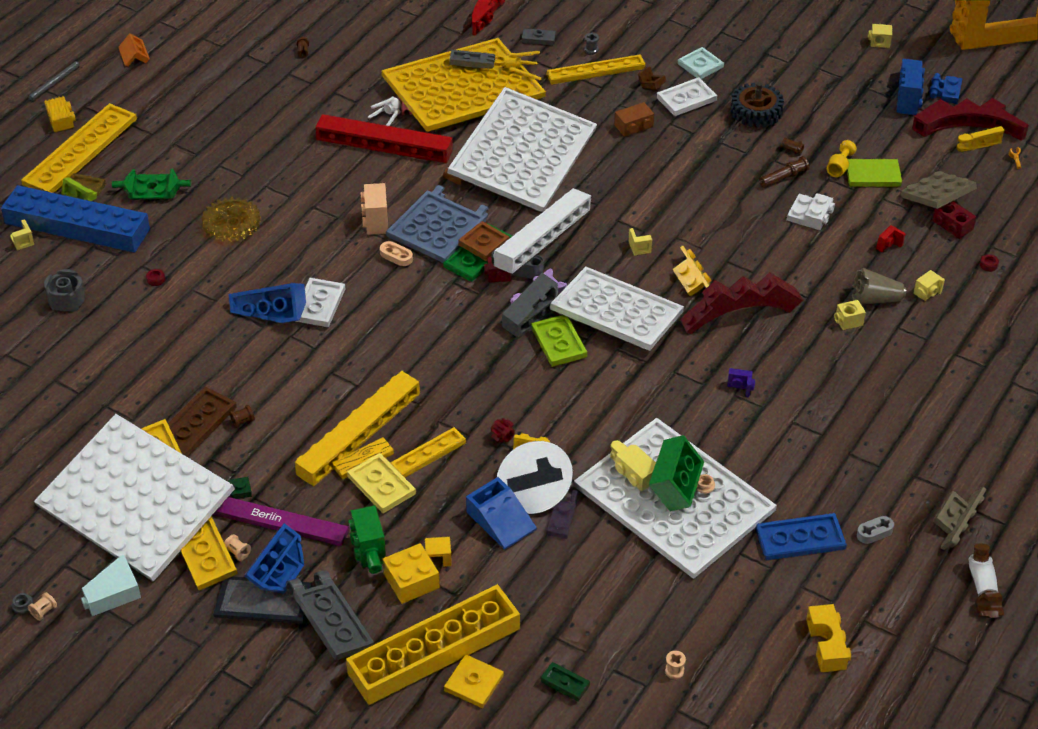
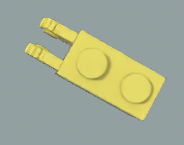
M618 440L613 441L610 457L615 461L617 472L623 474L641 492L650 487L649 482L656 462L637 445L627 447Z

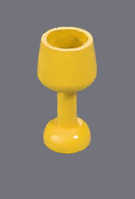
M842 141L839 147L841 154H834L830 157L827 164V172L832 177H840L848 169L849 161L846 157L854 155L857 150L855 143L852 141Z

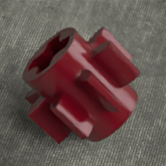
M504 418L502 420L497 419L491 426V432L494 433L491 437L497 442H509L515 434V430L512 428L514 423Z

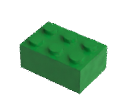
M684 435L663 440L649 482L651 489L670 512L691 507L704 465V460Z

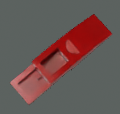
M505 0L477 1L472 13V35L482 31L493 20V12Z

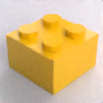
M421 543L382 558L384 575L401 604L440 588L439 572Z

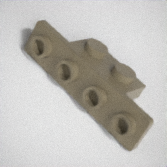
M985 487L974 492L968 502L954 491L948 494L933 519V522L948 534L940 547L941 549L945 550L950 546L954 547L960 541L959 535L968 527L967 521L975 515L976 506L980 505L984 500Z

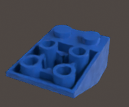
M499 477L466 496V512L504 550L537 530L536 525L511 488Z

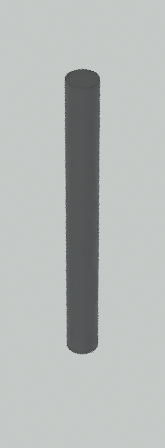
M75 61L30 94L28 96L29 99L34 101L80 66L79 63Z

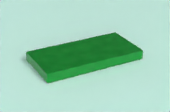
M494 227L495 229H497V230L501 231L502 233L508 235V236H509V239H510L511 237H513L512 235H510V234H508V233H506V232H504V231H502V230H500V229ZM460 247L443 262V267L473 282L484 272V264H488V260L485 261Z

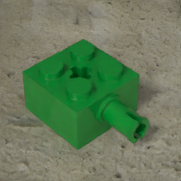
M376 506L351 510L352 519H349L348 523L351 544L355 547L356 561L360 560L362 568L369 567L371 574L379 573L382 570V558L386 557L385 537Z

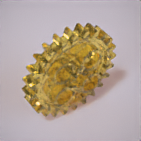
M231 196L230 200H227L226 197H224V201L217 199V204L211 203V207H206L207 211H203V229H205L206 233H209L210 237L215 235L216 240L222 237V241H225L226 238H229L230 242L233 238L239 241V237L245 239L246 234L252 235V231H257L256 227L260 226L259 209H257V205H253L252 201L247 203V198L242 201L240 197L234 200L233 196Z

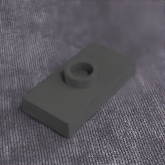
M524 29L522 43L554 45L556 31Z

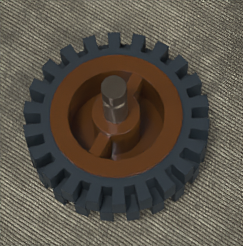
M757 82L756 86L755 83H751V86L747 83L744 84V87L741 85L738 89L734 90L731 99V114H733L732 116L738 122L742 120L743 125L748 122L750 127L753 124H756L757 128L760 127V124L763 127H767V123L771 126L773 122L777 123L778 119H781L784 98L779 90L775 91L773 86L769 89V85L766 84L763 87L762 82Z

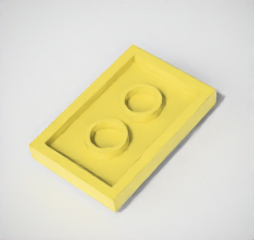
M381 453L347 472L348 478L383 514L416 494V489Z

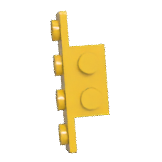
M681 246L680 248L687 259L673 268V271L687 293L692 296L706 286L707 288L712 280L706 272L702 273L704 268L698 260L694 261L696 256L692 250H686L684 246Z

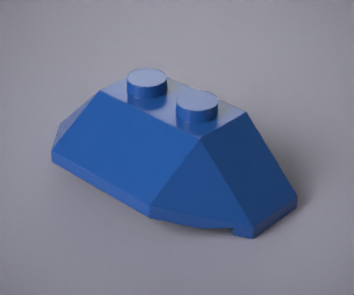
M284 523L253 562L244 577L261 590L284 594L287 591L286 582L295 579L304 567L303 551L300 544L301 535Z

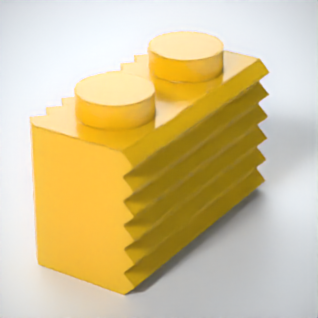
M64 96L44 101L54 132L74 128L73 122L76 121L70 101L66 102Z

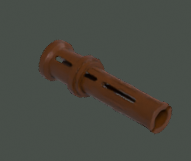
M804 156L799 157L794 162H788L785 167L760 177V185L765 188L788 176L795 177L801 171H808L810 168L809 162Z

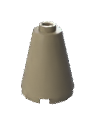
M861 268L855 275L852 288H856V294H852L853 301L858 300L861 305L899 302L906 296V287L901 282L866 268Z

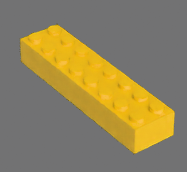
M497 584L346 658L348 675L367 704L370 705L462 659L465 654L470 655L519 630L520 613Z

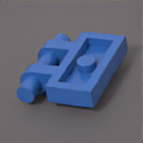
M935 73L931 79L930 97L936 98L938 96L942 97L941 99L945 102L958 104L962 78L946 76L944 80L941 79L939 73Z

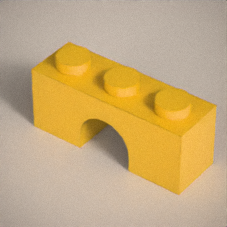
M834 604L809 606L806 621L811 637L822 636L828 639V641L818 642L816 657L820 671L847 670L848 661H851V651L845 645L846 634L840 627V613L836 612Z

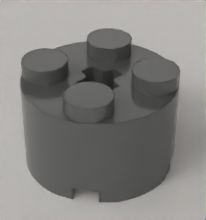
M70 269L58 270L57 274L53 276L50 274L45 279L44 287L52 310L71 312L79 310V306L85 300V291L82 278L76 271Z

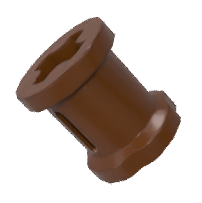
M249 405L236 412H229L235 428H238L242 423L255 420Z

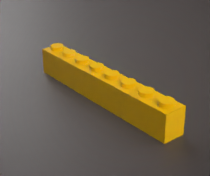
M403 371L393 376L372 397L367 398L359 408L353 410L345 420L340 421L331 432L326 433L317 444H313L304 455L297 458L295 461L296 475L314 487L334 469L333 461L339 460L341 457L358 449L420 395L419 381Z

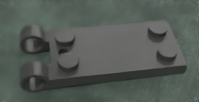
M327 570L314 574L316 587L305 590L299 578L286 582L288 595L295 598L334 660L356 654L374 645V641L331 579Z

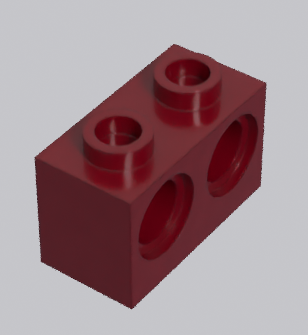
M952 201L938 209L935 208L932 221L960 239L974 229L976 216Z

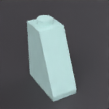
M124 555L118 557L82 588L84 597L81 598L84 609H89L91 615L95 616L141 598L138 584Z

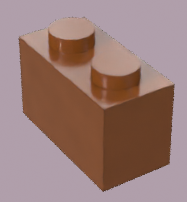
M643 102L616 111L614 126L625 137L653 127L654 113Z

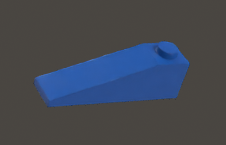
M290 283L229 294L230 312L279 323L299 321L306 305L305 286L300 283Z

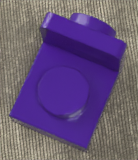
M729 368L727 387L746 389L745 397H749L750 390L754 391L755 379H752L753 371Z

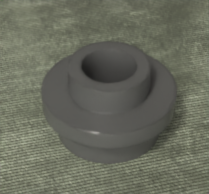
M26 593L17 594L12 601L13 611L19 614L29 612L28 606L31 603L34 604L32 597Z

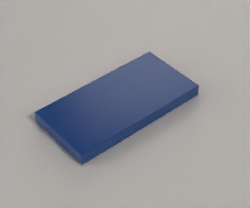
M835 513L758 523L755 527L765 561L845 550L847 547Z

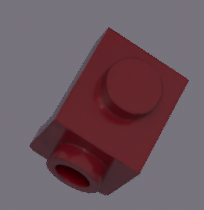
M488 257V264H484L485 275H488L489 282L511 281V273L495 267L492 264V258Z

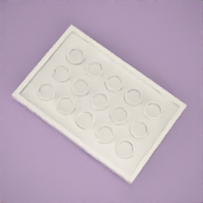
M585 267L551 302L550 309L650 351L683 313L684 306Z

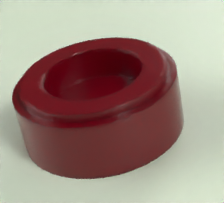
M987 254L981 257L980 267L983 270L989 272L997 270L999 259L996 256Z
M160 269L148 271L146 274L147 283L151 286L163 284L165 282L164 272Z

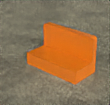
M130 33L118 47L123 62L127 67L135 58L144 63H147L150 59L143 40Z

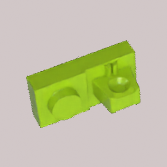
M69 177L63 179L62 195L88 201L97 198V192L82 186Z

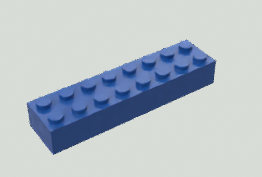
M19 185L16 186L1 207L5 224L23 228L21 220L25 219L31 230L134 253L150 230L147 213Z

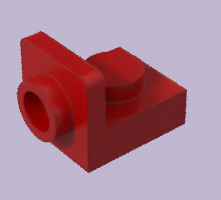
M890 225L879 235L876 249L883 252L893 244L902 247L906 233Z

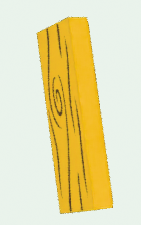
M382 437L341 457L339 460L333 461L332 465L343 480L348 477L347 472L379 453L387 458L394 454V449Z

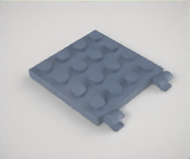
M438 185L432 192L427 190L386 231V236L443 263L461 247L458 245V240L481 221L486 222L488 213L485 212L488 210V207L481 205L474 212L444 198L445 194L442 191L445 188Z

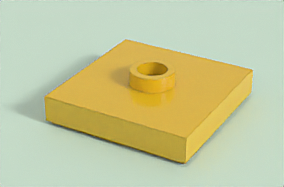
M465 654L445 684L444 691L483 708L503 678L504 671Z

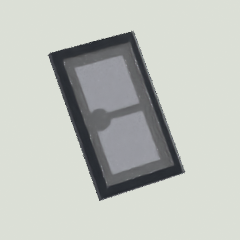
M232 576L222 582L213 617L303 624L305 614L295 598L290 597L287 591L283 594L261 590L246 577ZM302 582L305 590L312 587V582Z

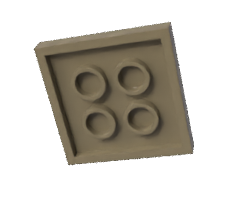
M938 171L928 178L921 179L916 184L908 185L907 188L900 192L902 198L938 209L977 189L976 182L970 181L967 178L956 177V175Z

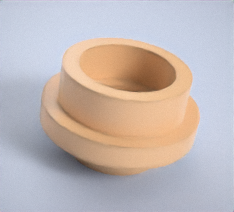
M707 474L700 475L696 490L705 494L712 492L715 488L713 478Z

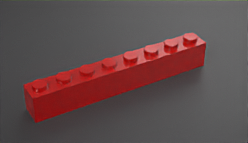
M324 114L321 115L315 126L316 140L442 163L448 162L453 151L452 137Z

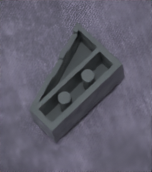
M541 273L502 313V327L519 338L531 329V323L542 321L556 312L550 309V304L558 296V283L544 273Z

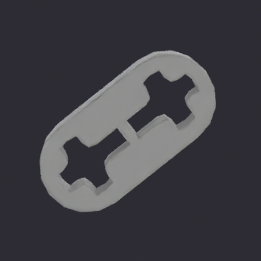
M881 516L862 523L858 527L857 539L862 543L869 544L888 537L893 532L894 522L887 516Z

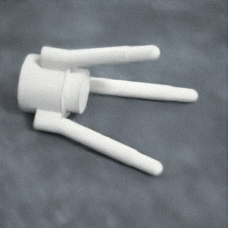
M393 96L388 100L372 105V109L382 105L384 107L369 115L368 119L385 110L386 113L393 114L386 126H390L396 116L401 113L399 110L401 102Z

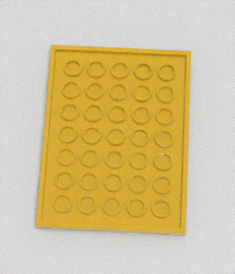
M499 38L456 49L494 54L495 62L492 69L449 65L451 51L382 70V77L427 132L485 115L504 87L536 100L546 97V91L535 79L509 71L510 68H506L507 55H511V52ZM520 64V68L517 67V69L528 72L522 64Z

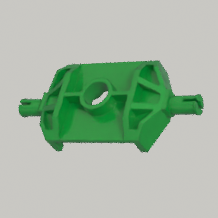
M132 169L125 180L112 181V188H123L129 199H170L175 197L180 187H191V179H178L173 169H170V174L136 175L135 169Z

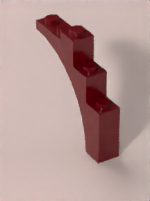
M966 98L954 107L940 99L914 116L912 130L923 137H927L934 132L953 127L973 126L991 129L1002 126L1004 133L1022 141L1026 138L1029 125L1005 111L1006 105L994 98L981 106Z
M771 272L757 284L742 276L730 288L715 280L702 292L704 298L680 320L686 332L692 334L714 318L734 310L754 306H770L790 313L803 302V299L795 287Z

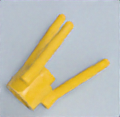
M540 51L511 53V55H507L506 68H510L509 71L541 80V77L517 69V67L520 68V64L537 65V62L523 61L518 57L540 54Z

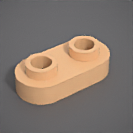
M391 241L380 245V255L383 258L400 266H407L412 263L413 253L411 250Z

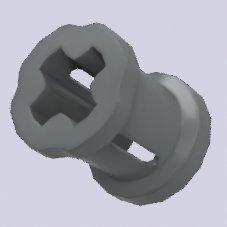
M596 33L586 34L584 51L590 55L598 53L597 42L599 41V35Z

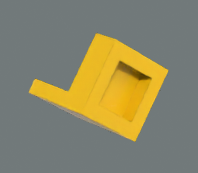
M450 537L425 538V551L428 556H443V567L452 566Z

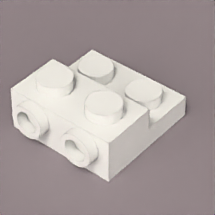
M817 193L814 198L798 194L787 215V221L821 230L823 224L828 222L829 213L832 214L834 211L835 203H833V198Z

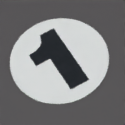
M533 441L520 445L511 451L501 463L497 477L511 488L528 514H535L554 507L564 498L572 482L573 470L569 457L560 447L545 441Z

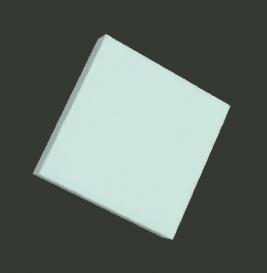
M703 47L678 59V65L700 79L724 67V62Z

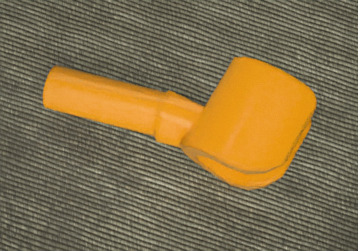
M1017 147V153H1013L1011 148L1009 156L1014 158L1017 169H1020L1019 154L1021 149Z

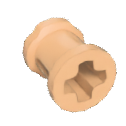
M235 534L230 535L224 542L228 552L233 553L239 561H243L250 554L251 546L241 542Z
M45 592L42 594V598L35 604L31 603L28 609L32 616L40 621L43 619L44 614L57 607V603L51 595Z
M671 651L666 656L665 674L671 679H680L684 675L686 657L682 652Z

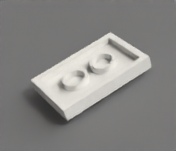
M698 77L657 92V99L674 116L717 101V95Z
M309 278L305 287L306 305L300 320L296 322L329 327L344 294L345 284Z

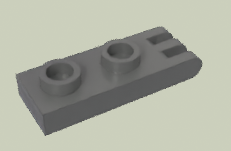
M451 49L449 65L492 69L494 67L495 55Z

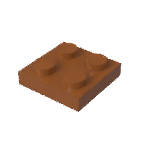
M481 221L458 240V245L487 261L488 257H492V252L509 240V236Z

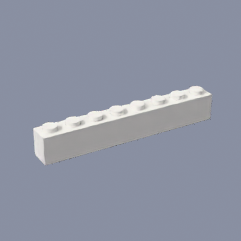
M574 188L497 248L493 254L494 266L513 274L590 211L591 195Z

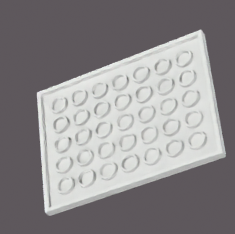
M504 87L448 167L447 173L544 212L596 130L597 124Z
M115 414L34 502L38 507L116 558L124 555L131 568L154 581L235 488L231 483Z
M655 418L623 444L627 447L637 445L656 462L663 440L681 435L658 418ZM692 443L691 445L704 460L701 475H710L715 481V488L712 492L706 494L696 490L691 507L670 512L651 487L641 492L623 474L618 473L615 468V461L610 457V454L574 480L575 488L693 579L751 532L758 523L763 522L775 512L777 507L776 504Z

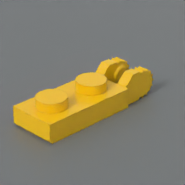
M1002 126L971 134L959 135L958 142L960 143L957 144L956 149L964 152L1001 144L1004 129Z

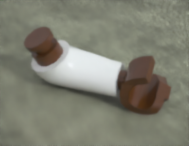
M983 543L975 544V551L969 557V568L978 593L976 600L978 614L988 618L1004 616L1002 608L1003 596L998 592L993 560L988 553L990 546Z

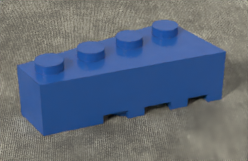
M902 59L897 113L917 115L918 109L922 107L923 99L921 98L923 95L925 68H922V61Z

